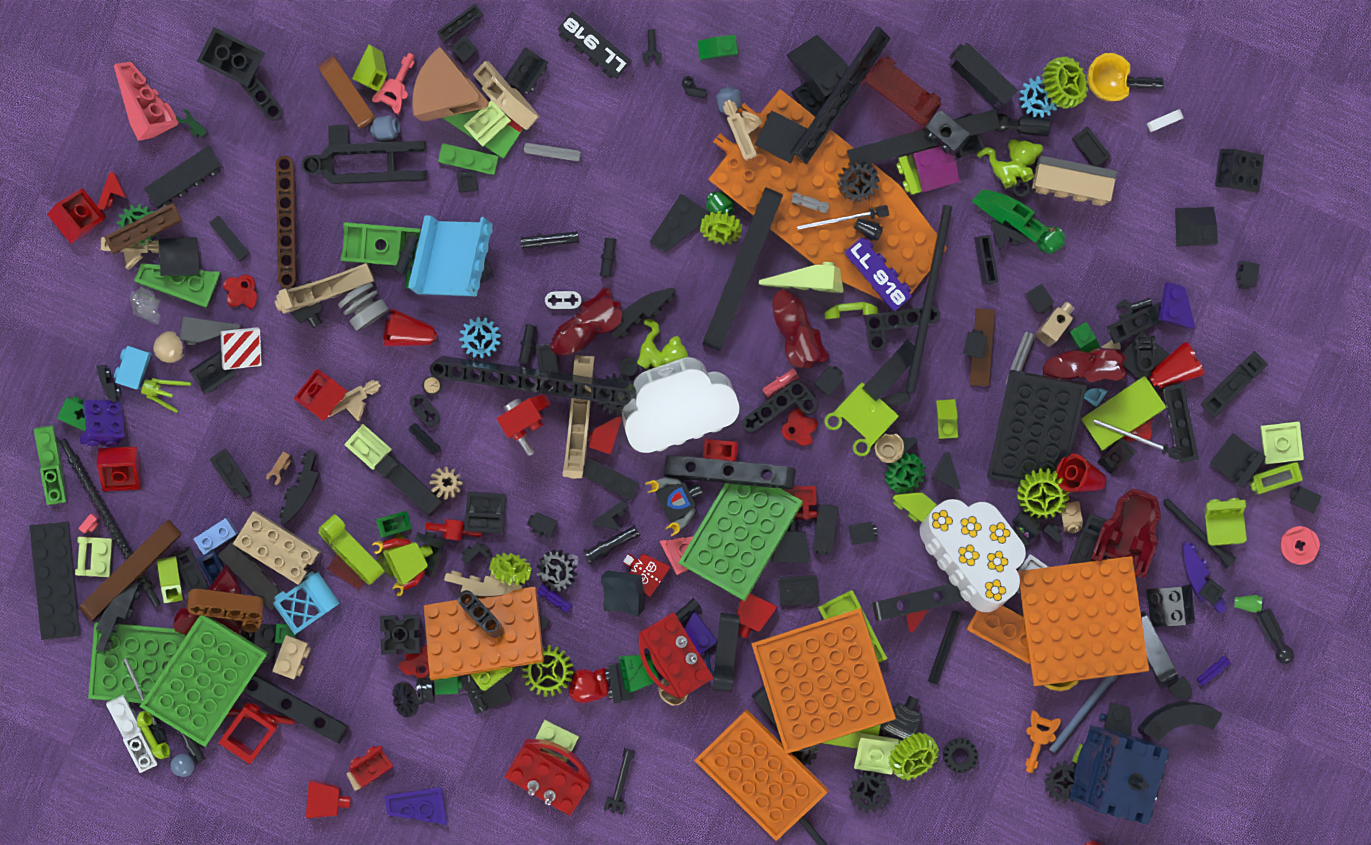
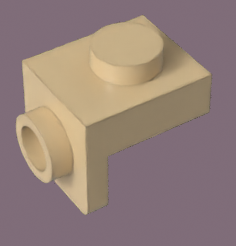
M1079 501L1066 503V508L1061 507L1063 532L1076 533L1082 530L1083 525Z

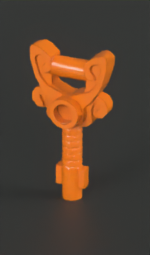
M1032 710L1030 715L1031 726L1026 728V733L1034 741L1030 758H1027L1025 766H1027L1025 771L1033 773L1034 768H1037V757L1041 745L1048 744V741H1055L1056 737L1053 733L1061 723L1060 718L1049 720L1040 717L1034 710ZM1037 724L1049 727V730L1041 731L1037 728Z

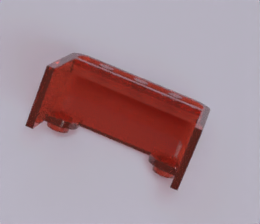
M888 56L886 58L881 57L865 76L861 84L863 86L866 83L918 123L920 125L918 129L922 130L941 107V98L934 92L928 93L895 67L896 63Z

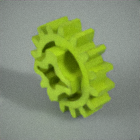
M718 211V214L711 212L710 216L705 215V218L702 219L700 232H703V237H708V241L714 240L715 244L721 242L722 245H725L726 242L732 244V241L737 242L738 238H741L742 224H740V219L735 220V215L728 216V212L725 214H721L720 211Z
M502 553V556L497 554L496 558H492L489 570H491L490 574L495 575V579H501L502 583L506 582L511 585L514 582L516 585H519V582L524 584L526 580H529L532 568L530 563H526L525 558L520 559V555L516 556L512 553L506 555Z

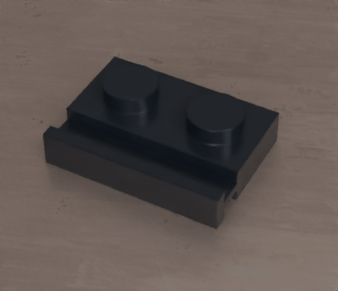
M817 575L778 578L780 606L819 603Z

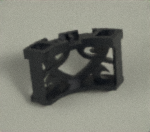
M1179 701L1166 704L1146 716L1137 728L1155 740L1160 741L1168 732L1182 725L1196 724L1213 730L1223 714L1202 703Z

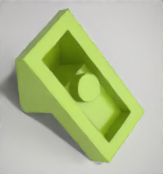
M955 399L936 400L938 439L957 438L958 415Z

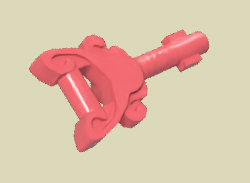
M408 53L407 57L404 56L401 62L403 65L396 79H389L388 82L384 81L382 89L373 96L372 102H383L391 106L393 111L399 115L402 99L408 97V92L405 91V86L402 82L409 68L412 69L415 63L413 61L415 58L413 54ZM385 93H394L397 99L394 100L386 96Z

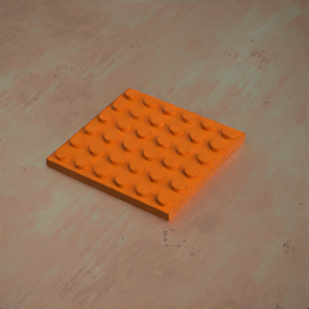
M1132 556L1107 559L1101 562L1092 561L1017 571L1020 578L1019 589L1033 686L1149 671Z
M862 608L751 643L785 754L896 719Z

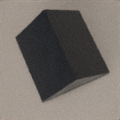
M943 452L931 477L953 489L959 490L961 488L950 452Z

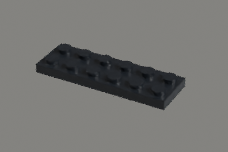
M69 521L30 525L41 640L80 636Z

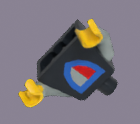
M664 477L655 481H648L645 485L651 484L652 489L647 492L656 493L671 523L666 527V530L671 527L674 530L671 536H674L690 522L695 513L694 507L696 506L693 498L703 494L699 484L687 488L685 482H681L678 478Z

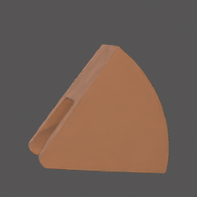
M441 47L435 50L426 60L417 76L413 92V113L422 122L484 109L489 105L488 100L449 53Z

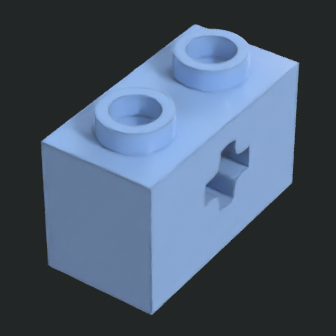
M225 518L195 537L194 541L204 555L239 533L230 518Z

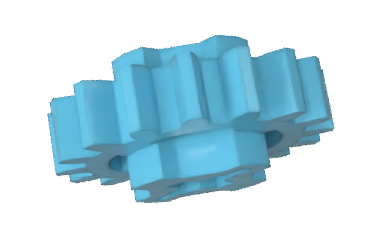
M1039 76L1036 77V81L1030 78L1029 85L1023 84L1025 90L1019 91L1023 95V97L1019 98V101L1024 102L1021 108H1027L1026 114L1033 112V117L1039 114L1040 118H1043L1044 113L1050 116V110L1056 111L1057 108L1054 106L1056 103H1051L1049 106L1048 98H1046L1047 92L1039 87V85H1044L1041 83L1043 80H1040ZM1031 89L1032 96L1027 100L1028 91ZM1037 93L1044 95L1043 102L1035 99ZM1032 105L1040 106V108H1041L1042 110L1034 109V108L1031 107V106H1032Z
M477 317V322L470 319V325L464 324L466 330L460 331L461 334H464V337L459 338V341H464L465 343L461 347L468 348L467 354L473 352L474 358H476L477 354L484 358L485 353L491 356V350L497 351L494 347L495 344L500 345L497 338H500L501 335L496 334L499 327L493 328L494 322L491 321L488 324V318L486 317L483 321H481L480 317ZM483 325L487 326L492 333H486L483 330ZM476 326L475 332L472 335H468L470 329ZM479 329L481 334L485 336L481 344L479 340L475 339V336L479 335ZM489 340H493L492 344L485 349V344ZM468 342H474L478 350L473 349Z

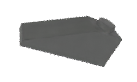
M183 317L180 340H185L184 344L196 346V342L202 343L220 337L221 331L242 329L243 325Z

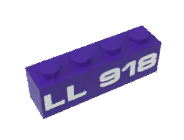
M860 237L843 253L892 311H896L912 297L909 293L911 289L905 282L901 284L897 279L899 276L892 267L889 269L884 264L886 259L880 253L876 254L873 251L874 245L868 238L864 240Z

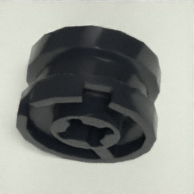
M430 677L426 679L416 678L418 682L416 683L419 705L425 702L435 703L433 680Z

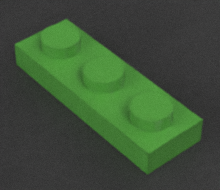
M442 143L438 162L495 175L499 156Z

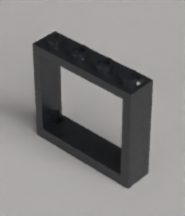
M968 42L964 46L960 44L950 55L951 61L949 65L997 111L1018 91Z

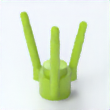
M152 378V380L146 379L141 393L147 395L146 398L154 400L177 413L178 410L155 397L158 394L167 397L173 396L160 390L161 386L158 384L190 386L191 382L158 380Z

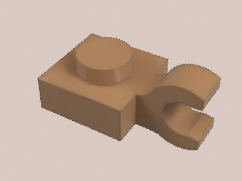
M283 451L271 472L267 474L266 479L269 480L272 475H276L277 481L275 485H278L282 479L280 472L283 469L287 470L290 466L292 455Z

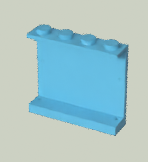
M425 215L408 288L417 294L477 296L493 224L484 217H481L480 222L438 221L432 216Z

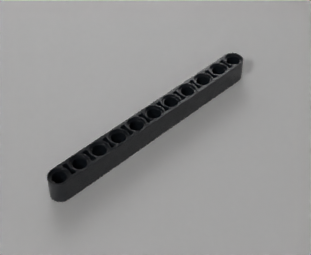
M449 356L438 357L429 368L431 375L441 379L617 405H627L636 395L635 387L626 382ZM438 364L442 365L444 370L440 369ZM456 367H459L462 373L457 371ZM474 369L478 370L480 375H477ZM493 372L497 373L499 378H496ZM511 375H514L517 381L513 380ZM529 377L533 378L535 383H532ZM548 380L552 381L554 386H551ZM566 383H570L573 389L568 388ZM585 386L590 387L591 392L587 391L585 389ZM603 388L609 390L610 394H606ZM622 391H625L629 397H625Z

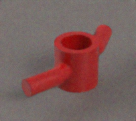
M445 519V524L429 522L425 524L426 530L443 532L442 538L461 541L462 535L482 537V532L464 531V521Z

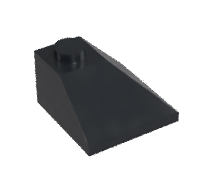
M1214 207L1175 208L1176 247L1218 244Z

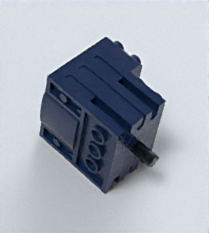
M1090 724L1086 741L1077 760L1074 774L1075 781L1070 799L1098 813L1109 814L1117 818L1122 817L1129 821H1137L1148 825L1153 817V806L1158 798V788L1164 777L1163 770L1169 759V750L1163 745L1148 739Z

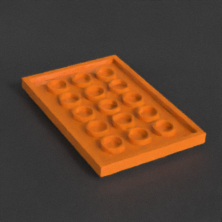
M529 587L513 590L508 594L498 596H476L502 624L503 633L498 638L488 636L460 606L458 600L424 605L430 679L438 680L544 662L537 588ZM472 598L466 599L464 604H469ZM480 611L477 617H481L484 611ZM492 624L489 630L495 629L496 624Z
M747 709L694 760L776 841L829 791L792 753L785 754L783 744Z

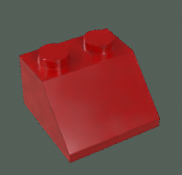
M83 188L56 203L47 214L70 244L84 237L106 219V216L97 208V205Z
M316 369L293 399L324 421L332 414L335 406L343 400L347 390L332 378Z
M137 447L99 448L97 469L102 491L141 490L140 459Z

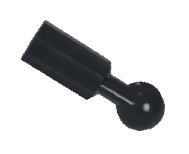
M997 114L1001 127L995 129L998 132H1005L1007 129H1017L1019 134L1048 137L1050 119L1021 116L1019 119H1009L1006 114Z
M1271 608L1259 612L1255 616L1268 641L1274 642L1277 648L1275 653L1276 659L1282 664L1290 663L1294 658V652L1289 646L1284 645L1281 639L1283 632Z

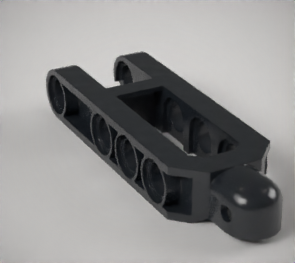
M426 141L330 144L321 155L305 157L302 161V168L309 175H323L332 184L428 180L427 170L396 171L395 153L427 151ZM387 153L388 171L335 174L332 171V159L336 155Z

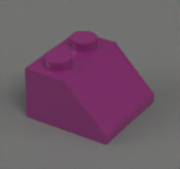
M940 146L912 155L922 193L959 182L955 157L950 153L946 154L943 152Z

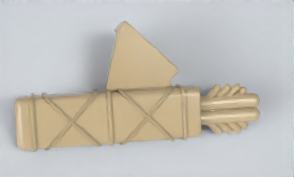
M731 100L725 101L723 109L725 114L729 115L727 120L735 140L738 143L743 158L746 161L757 156V152L749 134L759 127L763 121L758 116L745 111L742 112V118L740 113H736L738 109L736 108V103Z
M102 237L101 250L111 251L105 238ZM146 240L145 246L139 242L138 246L132 245L120 251L124 252L126 269L130 270L143 258L141 253H149V250H151L152 253L157 254L158 252L159 254L158 240H153L151 243Z
M371 380V382L366 383L364 388L361 385L347 392L343 400L335 406L329 417L347 409L357 421H360L366 404L362 400L368 397L367 394L373 395V393L379 391L378 388L381 387L379 381Z

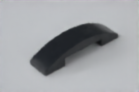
M1162 301L1108 325L1107 328L1113 344L1128 339L1132 335L1156 324L1163 323V321H1159Z
M908 339L862 387L875 402L911 365L915 345Z
M1253 351L1200 405L1212 418H1215L1268 365L1267 362L1256 351Z
M1089 513L1067 565L1091 561L1093 550L1103 523L1107 521L1106 519Z

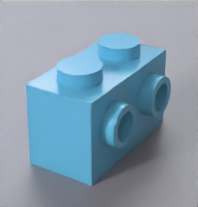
M131 346L123 349L120 355L122 360L121 366L116 368L114 378H116L115 383L140 390L152 353Z

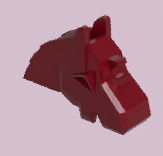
M228 564L225 565L211 587L207 589L241 594L238 580ZM188 606L186 608L181 607L173 619L175 632L187 635L199 615L191 614L188 611ZM211 617L237 634L241 633L240 620Z

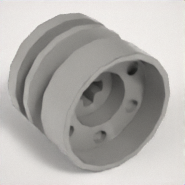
M371 282L357 287L348 293L338 304L340 309L348 305L350 306L343 312L345 315L354 312L355 316L349 322L356 332L367 327L390 310L383 299L373 301V298L378 294L377 290L368 294L374 287Z

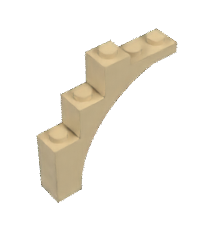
M365 263L316 282L278 291L279 294L276 295L277 300L275 304L278 311L287 314L302 307L338 297L353 291L359 286L370 282L373 283L375 279L369 264Z
M575 355L573 375L593 378L594 357ZM585 386V389L591 392L590 387ZM571 398L563 477L576 479L583 476L591 401Z

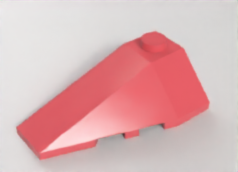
M132 62L114 65L129 123L138 141L154 138L179 124L171 106L167 102L164 103L157 96L159 93L156 89L152 90L146 83V78Z

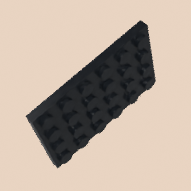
M1010 370L987 478L1020 483L1021 479L1026 480V474L1032 476L1033 470L1039 473L1040 468L1043 472H1046L1049 468L1050 474L1056 471L1060 461L1072 453L1086 391V383ZM1045 482L1048 486H1054L1050 483Z

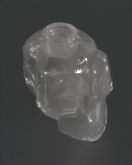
M144 287L133 291L129 300L132 302L133 314L137 317H142L149 323L158 325L160 314L156 310L158 309L160 299L155 297L153 291Z

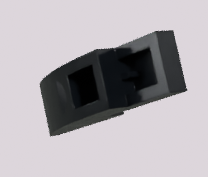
M674 288L659 290L632 303L622 311V319L624 321L611 335L616 340L619 337L623 339L630 332L628 328L632 324L636 326L643 319L641 316L643 313L648 318L651 316L655 318L662 311L660 307L665 302L669 304L676 297L674 295L676 290Z
M308 450L307 454H303L301 464L304 467L302 472L298 473L296 480L299 486L291 485L290 489H286L284 499L287 500L286 505L281 508L279 518H282L281 523H288L306 504L314 490L320 472L313 471L317 455L315 451Z
M134 582L124 589L105 610L96 627V631L102 634L96 647L97 653L105 655L106 651H110L113 640H111L113 633H117L120 627L118 621L126 622L128 618L132 617L135 609L132 606L135 600L138 601L142 591L139 589V583Z

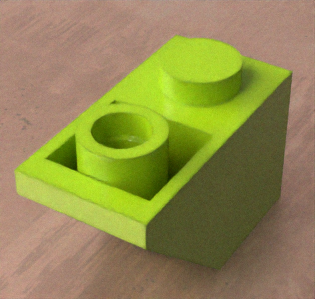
M368 44L352 79L379 92L387 77L382 51Z
M922 492L895 494L892 497L895 500L893 504L900 510L905 508L909 511L908 516L916 523L918 520L923 522L937 506L936 503Z
M176 556L157 559L164 603L183 601Z

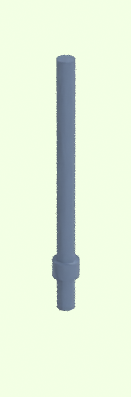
M1117 675L1106 677L1051 745L1049 749L1053 753H1056L1111 682H1115L1118 678Z

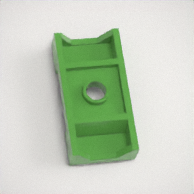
M344 222L341 261L396 266L400 257L399 252L404 247L407 235L419 239L421 229ZM380 239L386 242L384 250L376 248V242ZM418 243L413 253L414 258L410 260L408 267H413Z

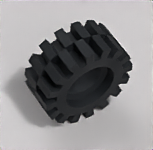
M954 738L944 747L943 760L951 771L965 773L971 771L970 769L976 766L978 752L975 745L968 739ZM963 748L967 751L968 758L965 762L958 763L954 760L953 753L956 749Z

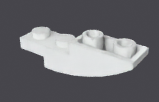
M125 695L107 702L106 705L123 736V741L139 772L141 773L156 766V758L152 754L151 747L141 728L137 727V715L131 709Z

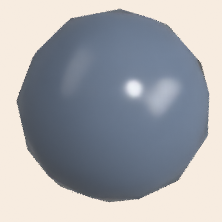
M179 754L170 763L171 771L174 775L188 777L194 770V761L189 755Z

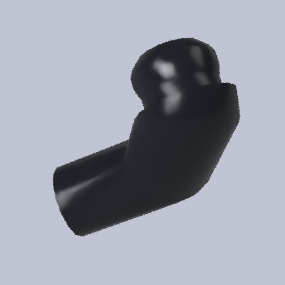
M685 76L682 80V87L687 95L705 99L707 89L697 88L693 78Z

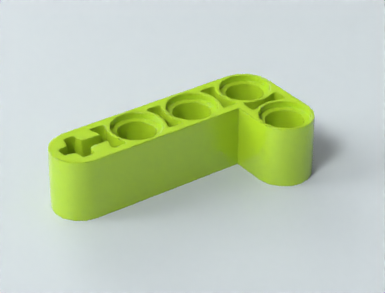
M333 514L319 527L318 533L321 538L368 585H371L384 573L383 568L345 530L344 522L337 515Z

